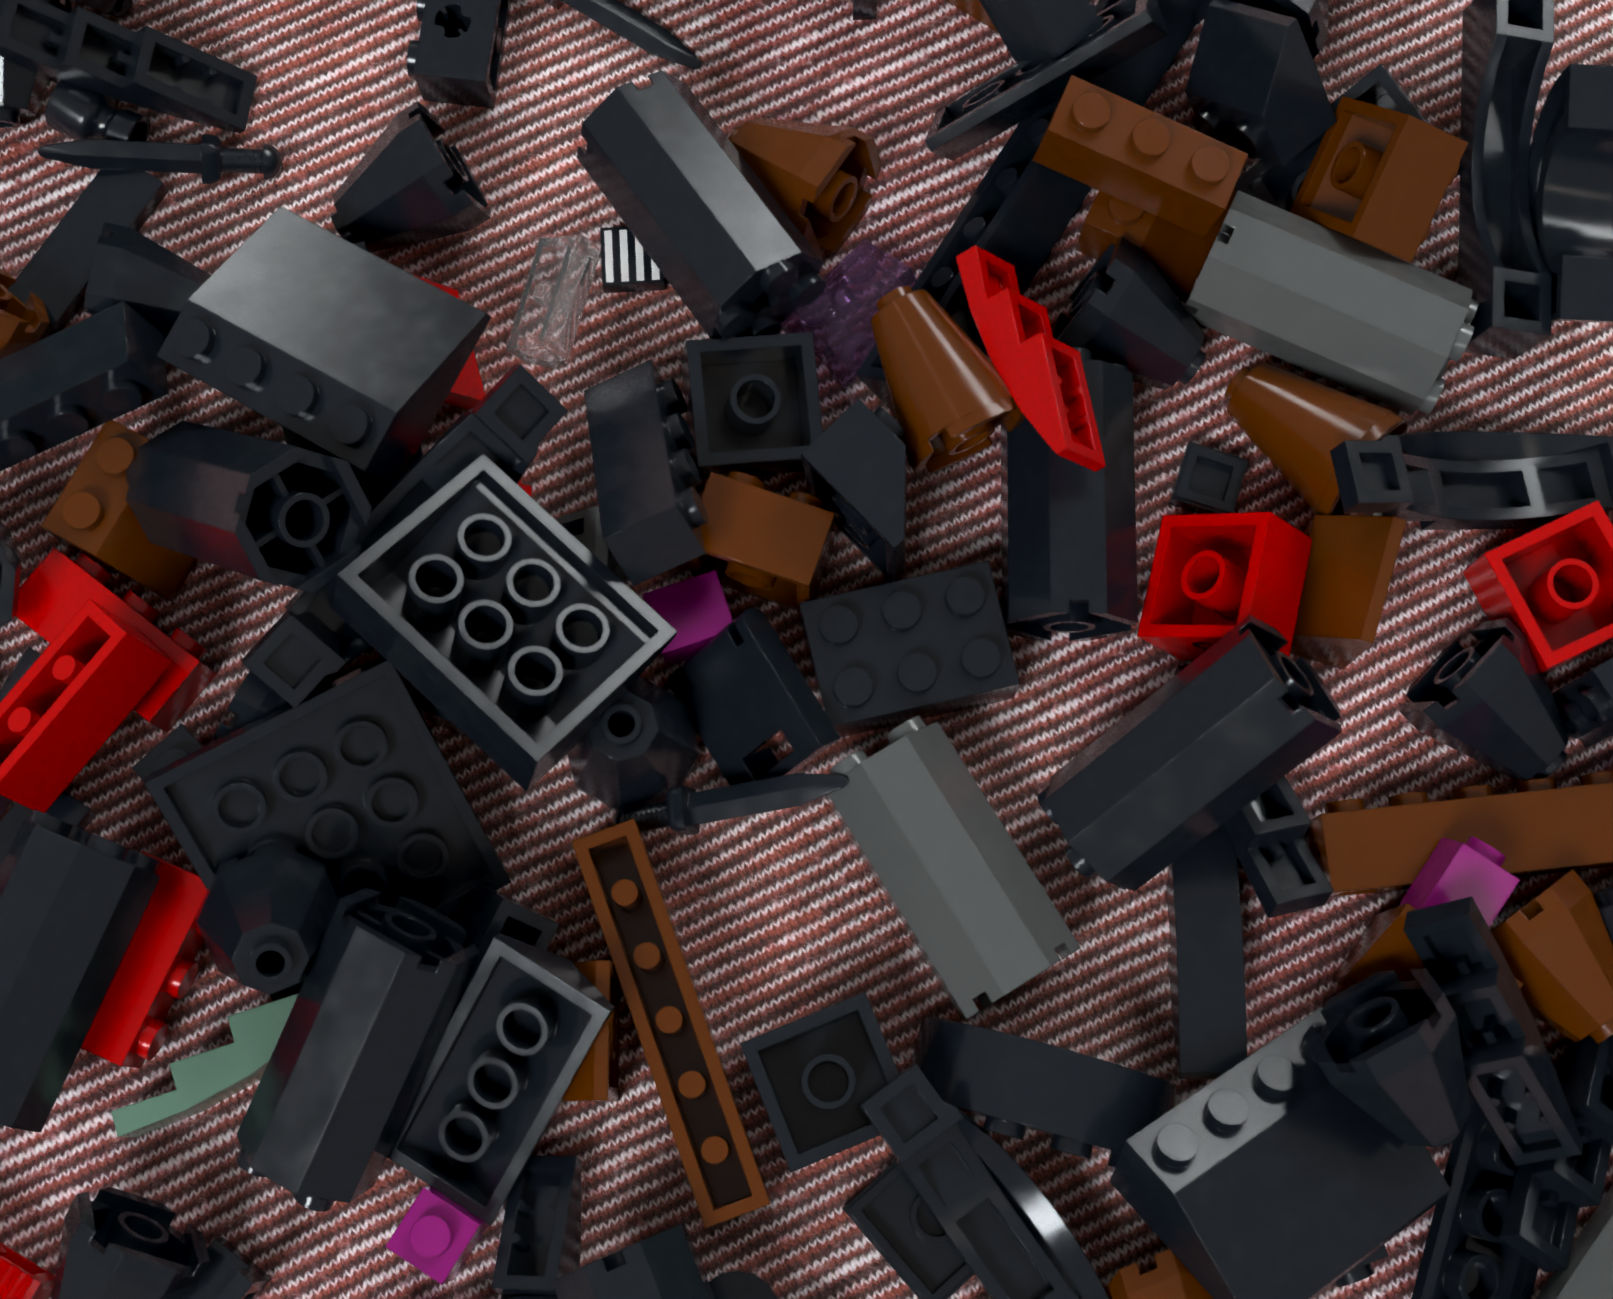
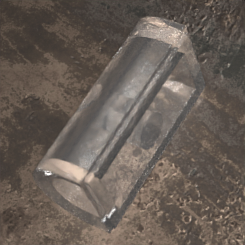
M583 235L539 239L507 342L506 351L526 362L546 368L561 369L567 366L601 254L600 248L594 242Z

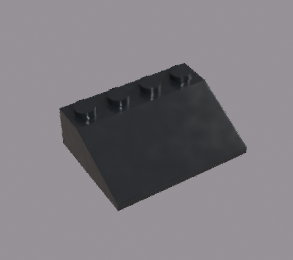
M280 206L188 298L157 357L391 485L410 465L491 317L487 313Z
M484 453L340 571L336 579L333 610L526 792L578 744L677 634V631Z
M1323 1007L1305 1017L1125 1140L1110 1183L1213 1299H1313L1447 1197L1451 1190L1425 1146H1408L1330 1084L1303 1037L1311 1024H1313L1319 1034L1327 1023L1320 1012Z

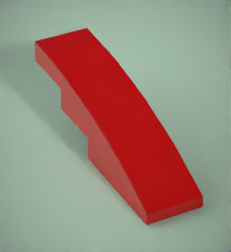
M977 245L956 256L970 312L993 366L1020 411L1056 455L1094 472L1106 467L1080 351L1053 338L1047 308L1020 294L1014 265Z

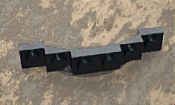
M514 364L471 412L465 411L421 459L415 458L371 506L372 509L367 527L360 525L356 544L362 545L359 556L483 453L518 484L536 457L539 442L568 410L521 364ZM337 577L314 593L299 590L285 605L287 611L241 660L249 670L295 709L325 676L337 673L371 646L333 610Z
M1483 431L1414 432L1387 435L1381 441H1344L1330 451L1344 513L1382 512V516H1394L1407 521H1420L1421 530L1525 529L1539 520L1558 519L1599 500L1604 511L1613 510V436Z
M913 1064L859 1104L863 1113L897 1159V1164L933 1213V1218L991 1299H1109L1085 1253L1042 1191L1017 1162L980 1125L957 1107L941 1099L917 1064Z

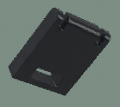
M750 608L736 618L735 622L725 627L684 662L683 666L677 668L668 677L670 688L676 697L686 703L693 726L730 786L794 774L841 738L767 617L759 609ZM780 731L784 733L794 750L780 762H778L770 747L752 754Z

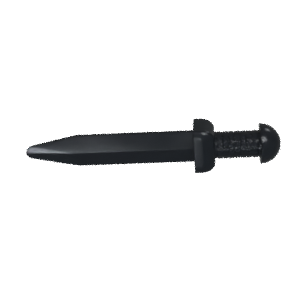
M547 0L557 10L560 9L563 3L571 6L654 56L692 69H699L701 67L700 59L672 33L618 0Z
M203 134L201 144L82 139L44 145L38 149V154L44 158L89 169L202 174V184L217 183L221 178L222 172L263 174L264 180H270L280 173L283 165L280 152L270 144L264 143L262 150L222 148L221 140L217 136Z
M794 773L699 792L685 785H679L667 792L666 801L630 807L627 804L618 807L614 814V825L635 819L641 832L670 827L672 830L685 835L699 834L700 824L804 805L844 788L848 784V779L843 775Z

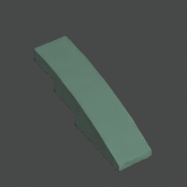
M299 993L227 1016L234 1042L170 1063L176 1090L111 1111L117 1136H143L203 1112L260 1081Z

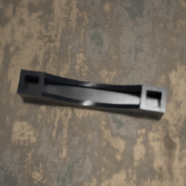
M1473 0L1463 10L1461 139L1468 142V145L1460 160V163L1466 170L1460 174L1458 284L1472 289L1471 299L1479 302L1476 314L1470 324L1475 328L1465 350L1468 353L1515 359L1551 336L1552 275L1542 260L1534 237L1529 208L1528 172L1535 109L1544 72L1554 44V0Z

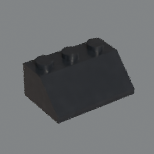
M858 399L801 452L808 494L822 500L827 505L825 510L835 513V527L890 582L904 580L907 468L906 445L902 440L906 437V433L886 410L878 407L872 412Z

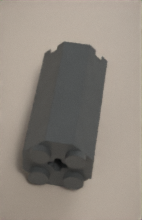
M1238 190L1185 308L1195 322L1409 415H1412L1416 410L1429 415L1445 385V379L1441 377L1449 360L1458 362L1470 342L1475 328L1470 324L1476 314L1479 302L1471 299L1472 289Z
M918 715L888 733L886 738L889 743L879 752L868 758L864 750H860L830 769L831 774L847 777L848 784L840 790L825 795V798L962 1020L965 1021L979 1012L973 1002L974 999L978 998L985 1009L1061 961L1060 957L1063 960L1081 947L938 721L926 726Z

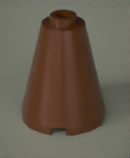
M902 286L890 291L877 301L876 307L879 311L871 318L870 323L896 419L906 433V437L902 440L906 445V456L915 474H920L925 465L928 471L932 473L957 464L992 445L993 443L989 437L1001 423H1004L1008 432H1011L1026 419L992 362L927 290L912 291L910 286Z
M1265 362L1258 364L1253 369L1248 366L1243 367L1231 380L1225 392V397L1230 400L1227 407L1228 415L1317 515L1350 514L1344 513L1330 453L1333 448L1344 441H1381L1387 435L1405 434L1408 431V425L1404 423L1406 420L1398 416L1394 411Z

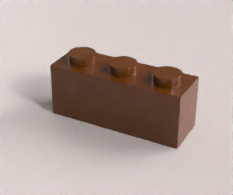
M1071 75L1053 111L1032 161L1205 237L1226 209L1248 154Z

